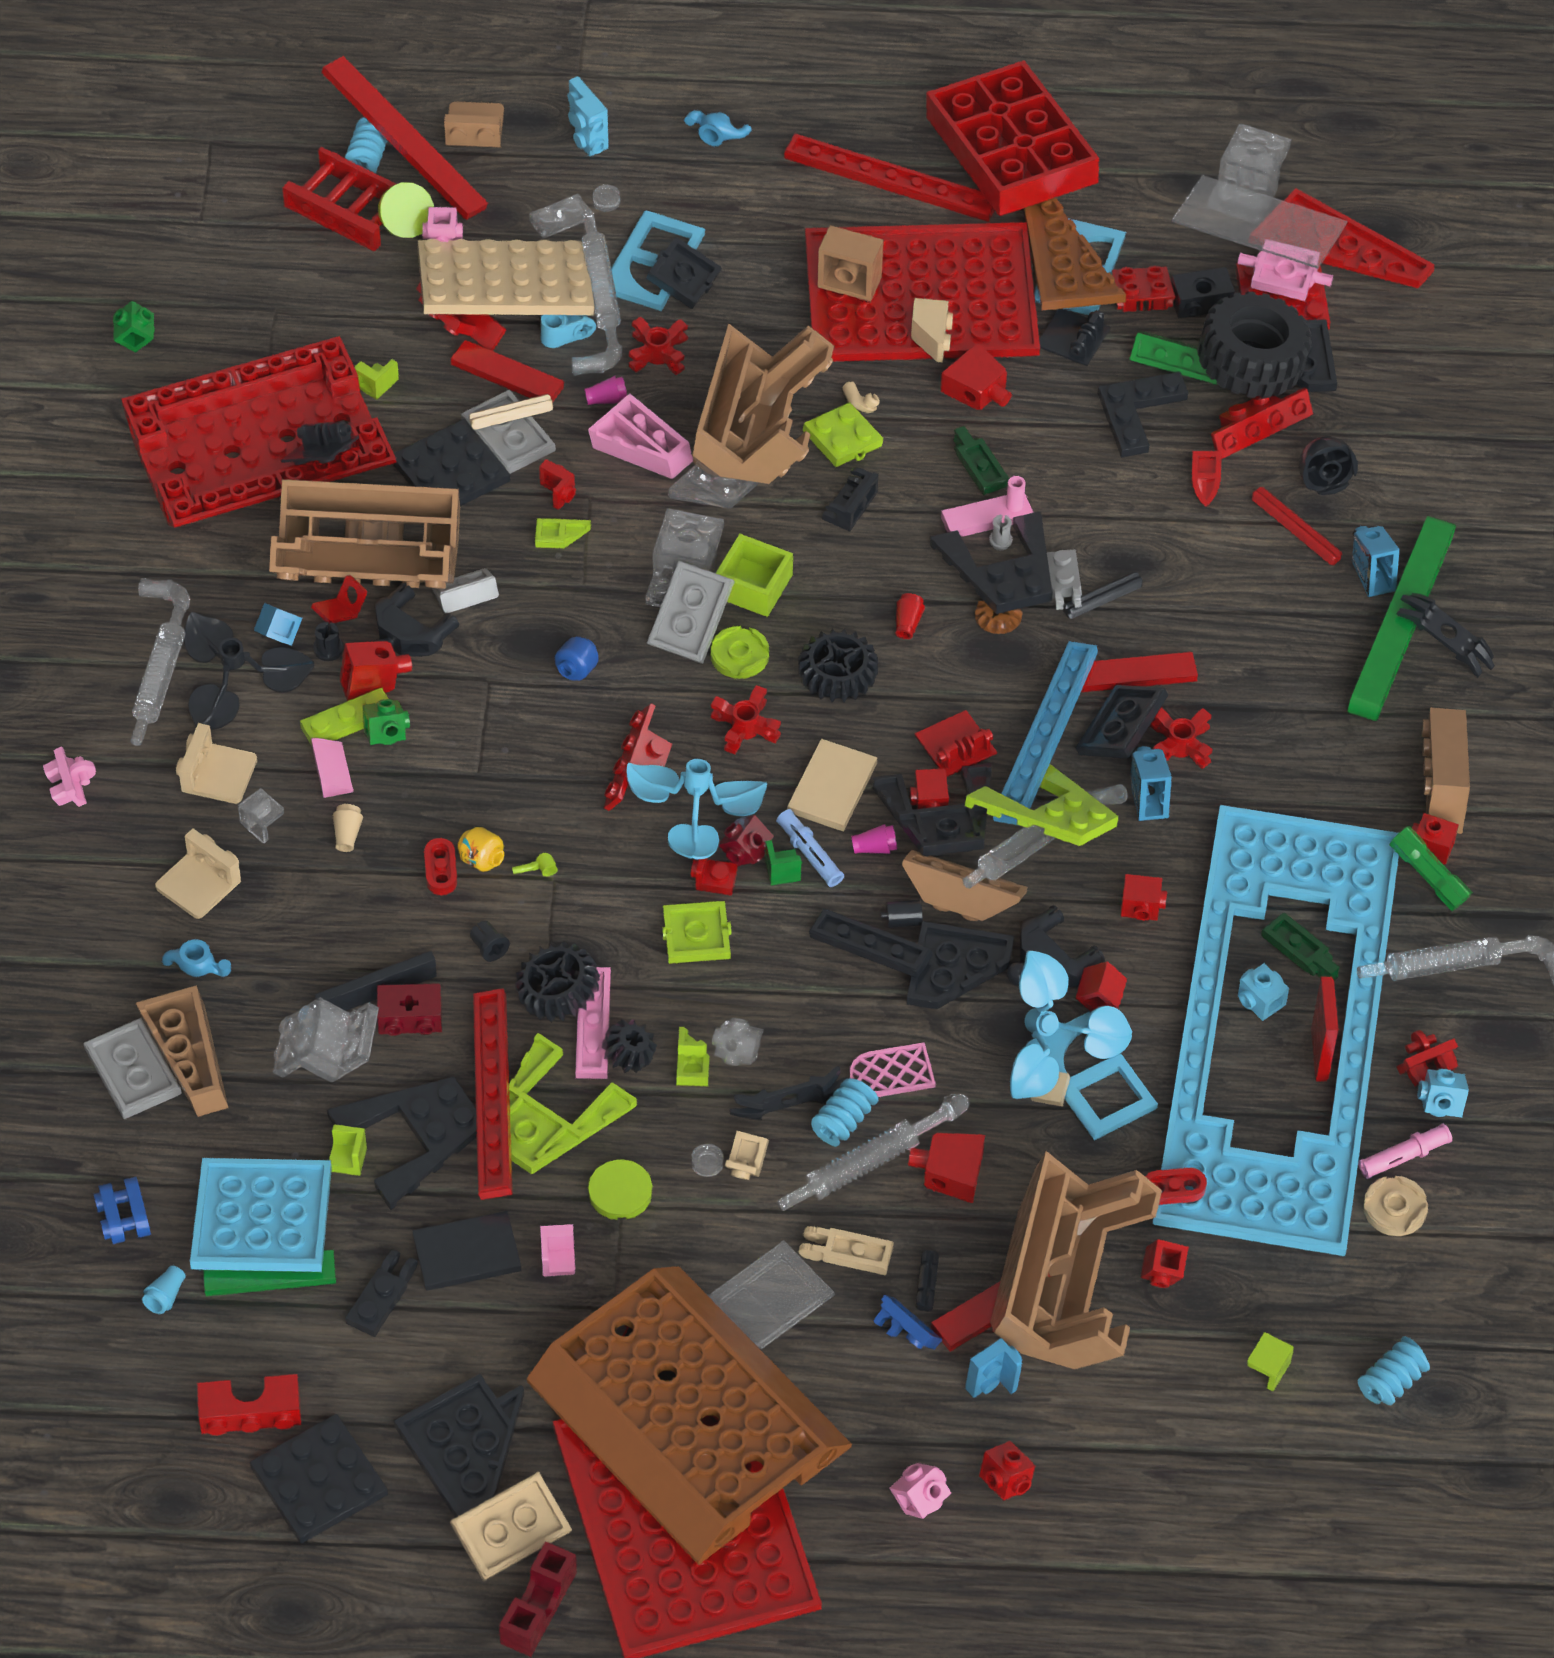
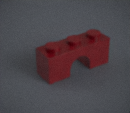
M545 1541L530 1568V1580L521 1600L513 1599L499 1625L500 1644L532 1657L577 1573L576 1554Z

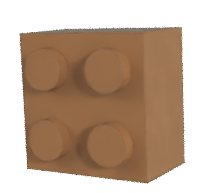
M829 226L819 248L818 287L871 301L882 278L883 239Z

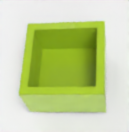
M739 534L716 572L718 575L735 581L727 602L768 617L793 575V553Z

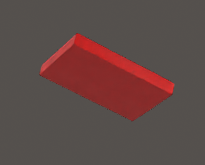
M1321 977L1311 1026L1316 1082H1327V1079H1329L1338 1035L1335 986L1332 977Z

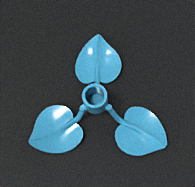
M702 759L690 760L686 765V772H681L680 779L675 771L667 767L628 763L627 781L631 790L638 798L653 803L664 802L668 799L670 793L677 794L683 784L687 792L694 796L692 826L679 824L674 826L668 833L670 848L690 859L708 858L716 852L719 845V835L714 827L708 825L698 826L699 797L707 791L708 787L716 805L722 804L723 810L734 816H748L757 812L761 807L767 788V782L730 781L714 786L712 781L713 774L710 773L711 766Z
M1037 951L1026 952L1025 964L1019 980V991L1025 1003L1032 1007H1037L1031 1009L1026 1014L1025 1026L1028 1031L1032 1032V1037L1038 1040L1041 1047L1037 1044H1028L1017 1054L1010 1078L1011 1097L1015 1099L1045 1095L1057 1083L1059 1066L1054 1058L1048 1057L1050 1049L1042 1035L1050 1036L1058 1028L1087 1034L1084 1040L1085 1051L1091 1056L1101 1059L1111 1058L1120 1054L1126 1049L1132 1039V1030L1127 1019L1115 1007L1100 1006L1093 1010L1087 1020L1088 1028L1061 1023L1058 1021L1055 1013L1047 1011L1053 1006V1000L1065 996L1068 989V976L1064 967L1057 960Z

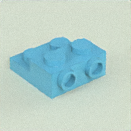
M577 76L569 80V93L567 97L570 103V112L568 113V118L572 126L575 127L573 138L576 145L580 149L583 148L589 156H593L608 148V111Z

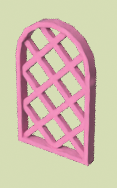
M925 1042L869 1051L859 1055L850 1067V1078L854 1079V1074L858 1076L857 1080H865L872 1084L870 1087L873 1090L875 1087L881 1089V1091H874L878 1097L936 1087ZM911 1050H917V1051L914 1053V1055H912L911 1053L907 1052V1051H911ZM921 1051H923L925 1061L918 1058ZM894 1053H896V1054L893 1056V1058H890V1057L886 1056V1055H888V1054H894ZM900 1054L910 1058L905 1066L896 1061ZM874 1057L871 1060V1062L865 1060L867 1058ZM879 1057L889 1062L884 1069L874 1065ZM914 1061L923 1066L919 1073L909 1068ZM859 1062L867 1066L862 1073L854 1069ZM892 1065L902 1069L897 1077L887 1072ZM871 1068L880 1073L876 1080L866 1076ZM926 1069L928 1070L930 1080L922 1076ZM905 1072L915 1077L910 1084L901 1080ZM884 1076L893 1080L888 1088L879 1083ZM919 1079L925 1082L923 1084L915 1085ZM897 1083H899L900 1085L904 1086V1087L894 1088Z

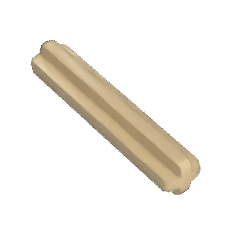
M546 394L469 414V422L472 429L477 430L549 412L553 409V403L550 395Z

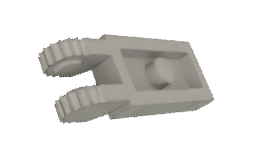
M1076 549L1047 552L1052 598H1055L1056 609H1063V597H1072L1075 608L1082 607V590Z

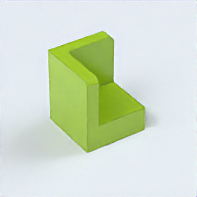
M393 359L384 367L378 363L370 367L361 361L354 367L359 378V389L376 400L399 380L398 363Z
M333 1125V1147L329 1159L331 1160V1172L360 1176L367 1150L365 1129Z
M1264 1332L1248 1358L1247 1365L1268 1376L1267 1389L1274 1391L1291 1363L1294 1347Z

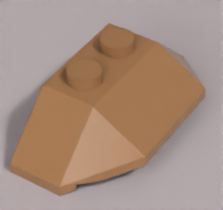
M914 850L909 852L902 863L906 873L925 903L931 904L939 911L959 913L963 918L970 921H984L1019 903L1028 888L937 857L923 856L920 852Z

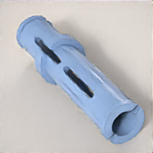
M791 809L782 812L777 817L776 822L790 837L792 846L800 849L829 887L838 885L843 880L844 874L813 838L812 830L809 827H804ZM796 830H797V831L800 833V835L805 839V841L807 842L806 844H805L804 841L799 837V835L796 833ZM814 853L818 855V857L823 861L825 866H823L820 863V861L816 858Z

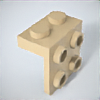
M198 723L194 734L188 736L184 758L180 757L177 763L176 775L180 777L181 790L185 793L237 804L243 798L256 766L257 756L252 752L212 744L210 726Z
M192 829L185 835L187 854L156 882V889L191 916L200 919L241 882L239 860L231 851H224L216 845L210 836L202 835L195 829Z

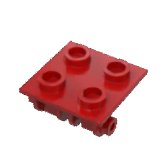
M1150 266L1148 268L1136 269L1124 267L1111 270L1112 276L1115 278V284L1119 289L1122 288L1126 294V302L1116 303L1117 310L1122 309V312L1136 311L1137 301L1139 311H1143V301H1146L1147 311H1151V305L1153 310H1168V307H1173L1175 294L1167 267Z
M967 710L915 733L916 738L938 768L946 769L947 777L961 771L962 766L974 765L997 754L996 749L990 743L993 740L992 732L989 729H980Z

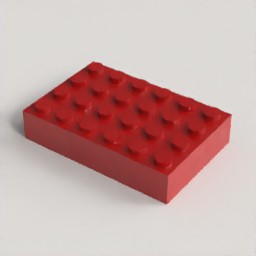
M1024 60L926 92L927 119L999 216L1098 183L1099 157Z

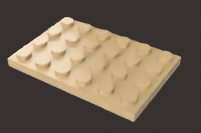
M437 239L418 240V260L424 314L594 315V300L585 242L575 240L566 242L548 240L494 241L491 239L483 241L457 239L449 240L448 242H440Z

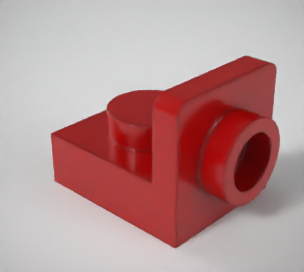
M708 858L694 859L691 877L696 878V890L732 896L738 864L709 860Z

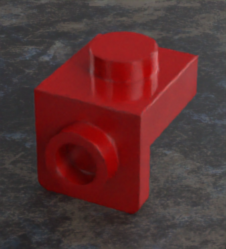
M546 459L539 466L540 485L553 491V507L559 510L575 496V477L573 473L566 470L562 465L555 464Z

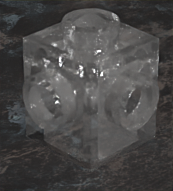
M731 1018V1021L726 1020L720 1028L716 1027L712 1039V1045L716 1046L714 1056L721 1057L722 1062L729 1065L739 1066L741 1063L751 1065L757 1059L763 1029L749 1026V1021L740 1018Z

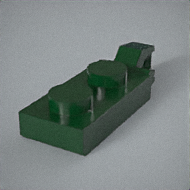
M965 426L954 429L955 436L953 441L956 444L954 446L956 455L983 496L1007 487L1009 477L983 438H972Z
M1282 913L1262 929L1261 936L1306 973L1308 972L1312 976L1317 974L1320 979L1321 977H1332L1334 981L1339 977L1340 967L1332 961L1333 957L1328 952L1329 948L1286 913Z

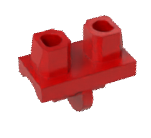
M1417 1030L1411 1034L1412 1043L1405 1045L1408 1054L1415 1051L1417 1054L1406 1058L1404 1063L1396 1066L1400 1075L1407 1073L1414 1086H1419L1421 1080L1425 1081L1427 1070L1429 1069L1427 1064L1434 1061L1438 1070L1448 1069L1453 1071L1459 1067L1453 1052L1458 1045L1453 1038L1430 1048V1045L1437 1042L1435 1035L1425 1036L1422 1031Z

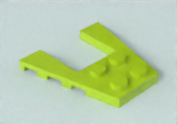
M1051 764L1048 766L1040 788L1059 798L1035 810H1031L987 786L966 795L965 806L972 809L974 805L987 808L988 815L1001 818L1002 814L1016 818L1018 819L1017 825L1026 828L1033 825L1044 828L1043 834L1078 846L1117 827L1119 817Z
M539 1033L534 1037V1043L529 1052H526L522 1059L521 1067L515 1078H512L509 1083L511 1161L530 1174L537 1172L637 1106V1098L611 1082L573 1124H570L527 1095L563 1056L562 1048Z

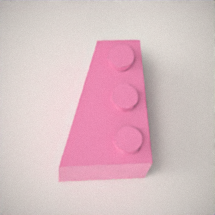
M631 394L627 395L588 429L594 449L671 479L693 462L689 442Z

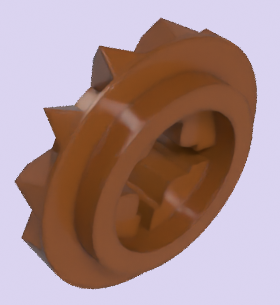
M978 601L975 610V619L978 625L985 631L994 634L1011 632L1019 626L1022 620L1020 608L1004 612V614L1000 613L993 618L994 611L984 601Z

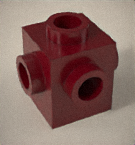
M756 815L736 819L735 822L731 823L725 829V836L719 843V847L726 853V857L732 863L738 864V866L750 863L755 864L765 855V841L772 840L774 836Z

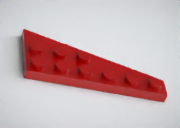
M1297 188L1249 236L1248 244L1263 248L1265 241H1270L1319 253L1320 263L1414 288H1419L1434 272L1435 264Z

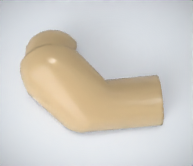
M847 382L843 385L842 390L848 403L850 402L857 410L872 413L877 409L880 402L877 395L868 393L865 397L861 396L854 382Z

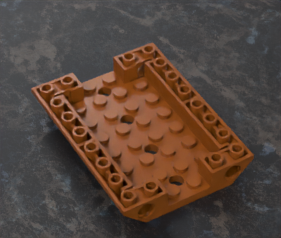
M679 1266L653 1268L551 1343L527 1377L528 1384L698 1565L750 1526V1513L795 1479L802 1486L852 1447V1443ZM620 1326H629L633 1329V1332L629 1336H620L615 1330ZM664 1370H670L676 1374V1377L671 1381H663L658 1377V1374ZM713 1415L719 1419V1423L708 1427L701 1420L705 1416ZM750 1461H758L763 1465V1469L753 1473L749 1472L745 1465Z

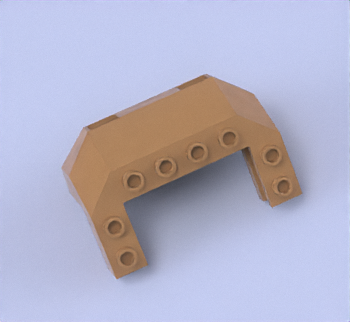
M728 323L697 428L693 463L707 474L769 484L776 477H783L795 461L800 462L805 458L809 451L807 446L811 435L806 431L796 440L789 436L793 421L788 416L792 411L790 405L793 395L801 387H808L816 374L820 371L823 373L830 367L833 362L831 356L834 345L810 326H807L772 357Z
M282 480L279 537L271 536L269 572L277 574V579L298 581L299 576L314 577V582L331 583L332 578H343L344 581L346 576L351 575L360 584L361 579L373 580V586H390V581H402L411 588H419L421 582L425 583V587L446 589V583H454L459 541V489ZM320 519L346 521L345 538L319 536ZM404 524L424 525L423 542L403 541Z
M1046 1151L1034 1170L1017 1213L990 1321L994 1333L1009 1345L1015 1347L1021 1354L1072 1369L1124 1356L1130 1327L1125 1324L1110 1329L1113 1314L1105 1307L1088 1311L1091 1305L1107 1232L1155 1218L1162 1190L1137 1170L1088 1185Z

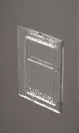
M782 1241L708 1296L761 1350L831 1299L835 1292L808 1266L800 1255L785 1241Z

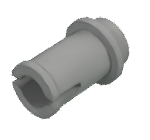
M997 515L993 519V532L990 534L989 542L998 551L1006 550L1012 544V535L1010 534L1012 520L1007 515H1005L1004 523H1002V515Z

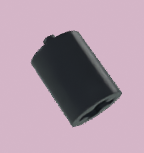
M921 900L886 902V912H881V919L886 918L888 928L922 926Z

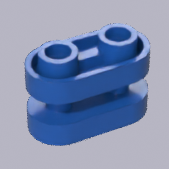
M137 1177L124 1179L126 1188L124 1190L113 1192L112 1184L108 1183L98 1186L100 1192L94 1194L98 1213L104 1211L106 1220L100 1221L105 1240L111 1238L113 1244L125 1242L124 1231L136 1229L138 1238L151 1235ZM129 1202L132 1216L120 1219L117 1204Z

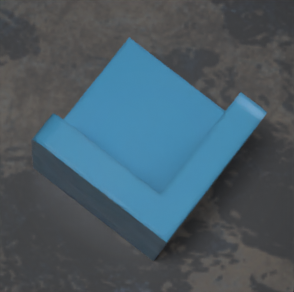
M264 603L254 631L292 646L303 618Z

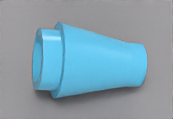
M169 1266L166 1272L144 1289V1296L142 1298L144 1305L150 1311L157 1314L170 1310L181 1283L185 1279V1273L176 1266Z

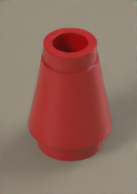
M905 593L897 600L895 634L899 638L911 639L913 637V633L925 611L922 597L912 593Z

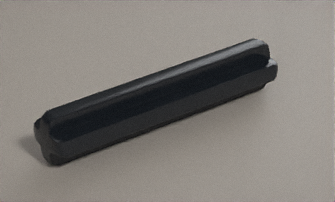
M1132 572L1081 595L1082 607L1075 608L1073 600L1064 603V613L1069 619H1073L1142 587V577H1140L1138 572Z

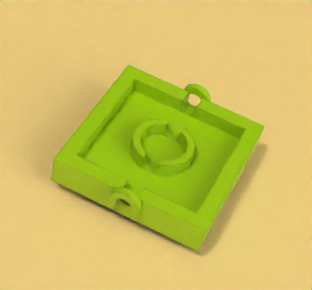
M850 402L809 420L803 425V432L807 431L811 434L810 440L835 467L853 459L861 461L866 453L882 447L883 437Z
M725 901L663 905L665 927H662L663 940H666L669 964L731 959L729 942L731 923L727 922Z

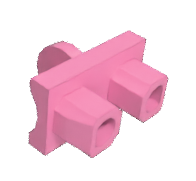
M63 747L55 749L56 759L43 765L45 774L51 783L62 779V783L49 789L51 797L59 806L73 801L80 807L87 803L82 785L85 786L90 783L89 779L96 773L95 765L91 761L84 760L81 756L76 757L75 760L66 757Z

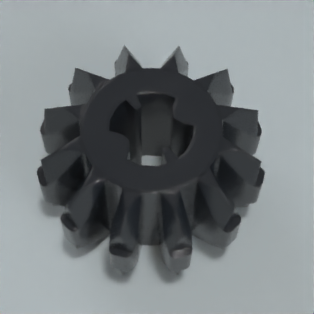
M621 1019L616 1025L609 1027L605 1033L606 1036L601 1047L606 1051L604 1059L612 1060L613 1068L621 1066L624 1074L629 1072L630 1069L635 1073L641 1071L643 1067L648 1066L653 1060L657 1044L652 1042L654 1033H646V1024L639 1027L634 1019L628 1023Z

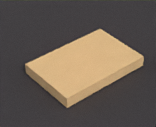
M821 739L787 806V810L791 809L796 816L844 832L877 765V757Z
M539 1472L450 1522L483 1581L542 1548L545 1541L553 1543L572 1531Z

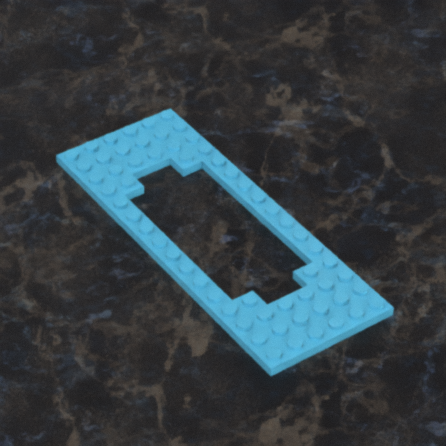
M1220 805L1161 1170L1179 1168L1198 1169L1205 1175L1207 1186L1204 1196L1198 1201L1158 1205L1156 1217L1153 1218V1225L1345 1256L1399 855L1389 844L1398 833ZM1268 895L1329 905L1326 930L1356 935L1329 1136L1297 1130L1293 1157L1230 1147L1234 1120L1203 1115L1233 916L1264 920ZM1192 1186L1185 1187L1187 1190H1194Z

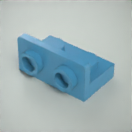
M1001 1338L970 1359L965 1389L973 1398L982 1392L984 1394L991 1392L997 1387L999 1382L1002 1383L1010 1394L1017 1391L1022 1367V1358L1017 1349L1013 1346H1008Z

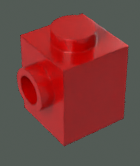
M946 769L915 770L914 787H910V804L916 805V809L948 806L949 795Z
M1424 813L1420 824L1414 822L1412 829L1425 841L1427 848L1437 859L1446 865L1456 840L1459 824Z
M1125 874L1121 917L1136 918L1142 921H1158L1159 909H1165L1167 891L1161 890L1162 878Z
M1108 961L1086 967L1083 971L1076 999L1091 1012L1100 1006H1111L1119 1009L1127 978Z
M1157 1239L1145 1249L1141 1278L1150 1280L1151 1285L1160 1288H1168L1183 1279L1188 1247Z

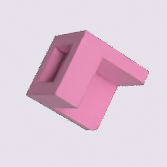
M573 1224L540 1226L543 1276L575 1274Z

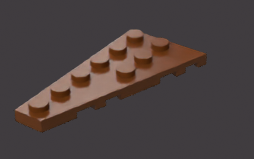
M1056 197L1023 208L1027 222L1041 310L1126 302L1125 292L1122 288L1119 289L1112 274L1106 272L1102 266V260L1083 234L1080 235L1073 220L1067 218L1062 205Z

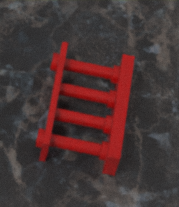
M321 147L318 150L320 163L318 171L303 186L288 181L282 187L284 207L375 252L381 245L380 226L382 222L378 212L371 220H367L358 214L374 197L381 199L382 194L393 185H396V183L341 157L336 152H331ZM329 174L341 179L326 197L313 193ZM352 185L364 191L348 209L335 204Z

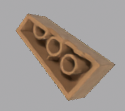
M1430 708L1428 719H1423L1421 736L1426 737L1423 739L1422 756H1426L1423 763V776H1426L1424 781L1426 814L1459 824L1457 833L1462 834L1470 791L1466 710Z
M197 985L137 1002V1008L147 1029L197 1116L228 1108L206 1008Z

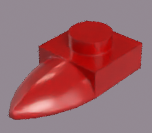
M1193 451V488L1199 501L1205 507L1212 502L1220 486L1222 451Z

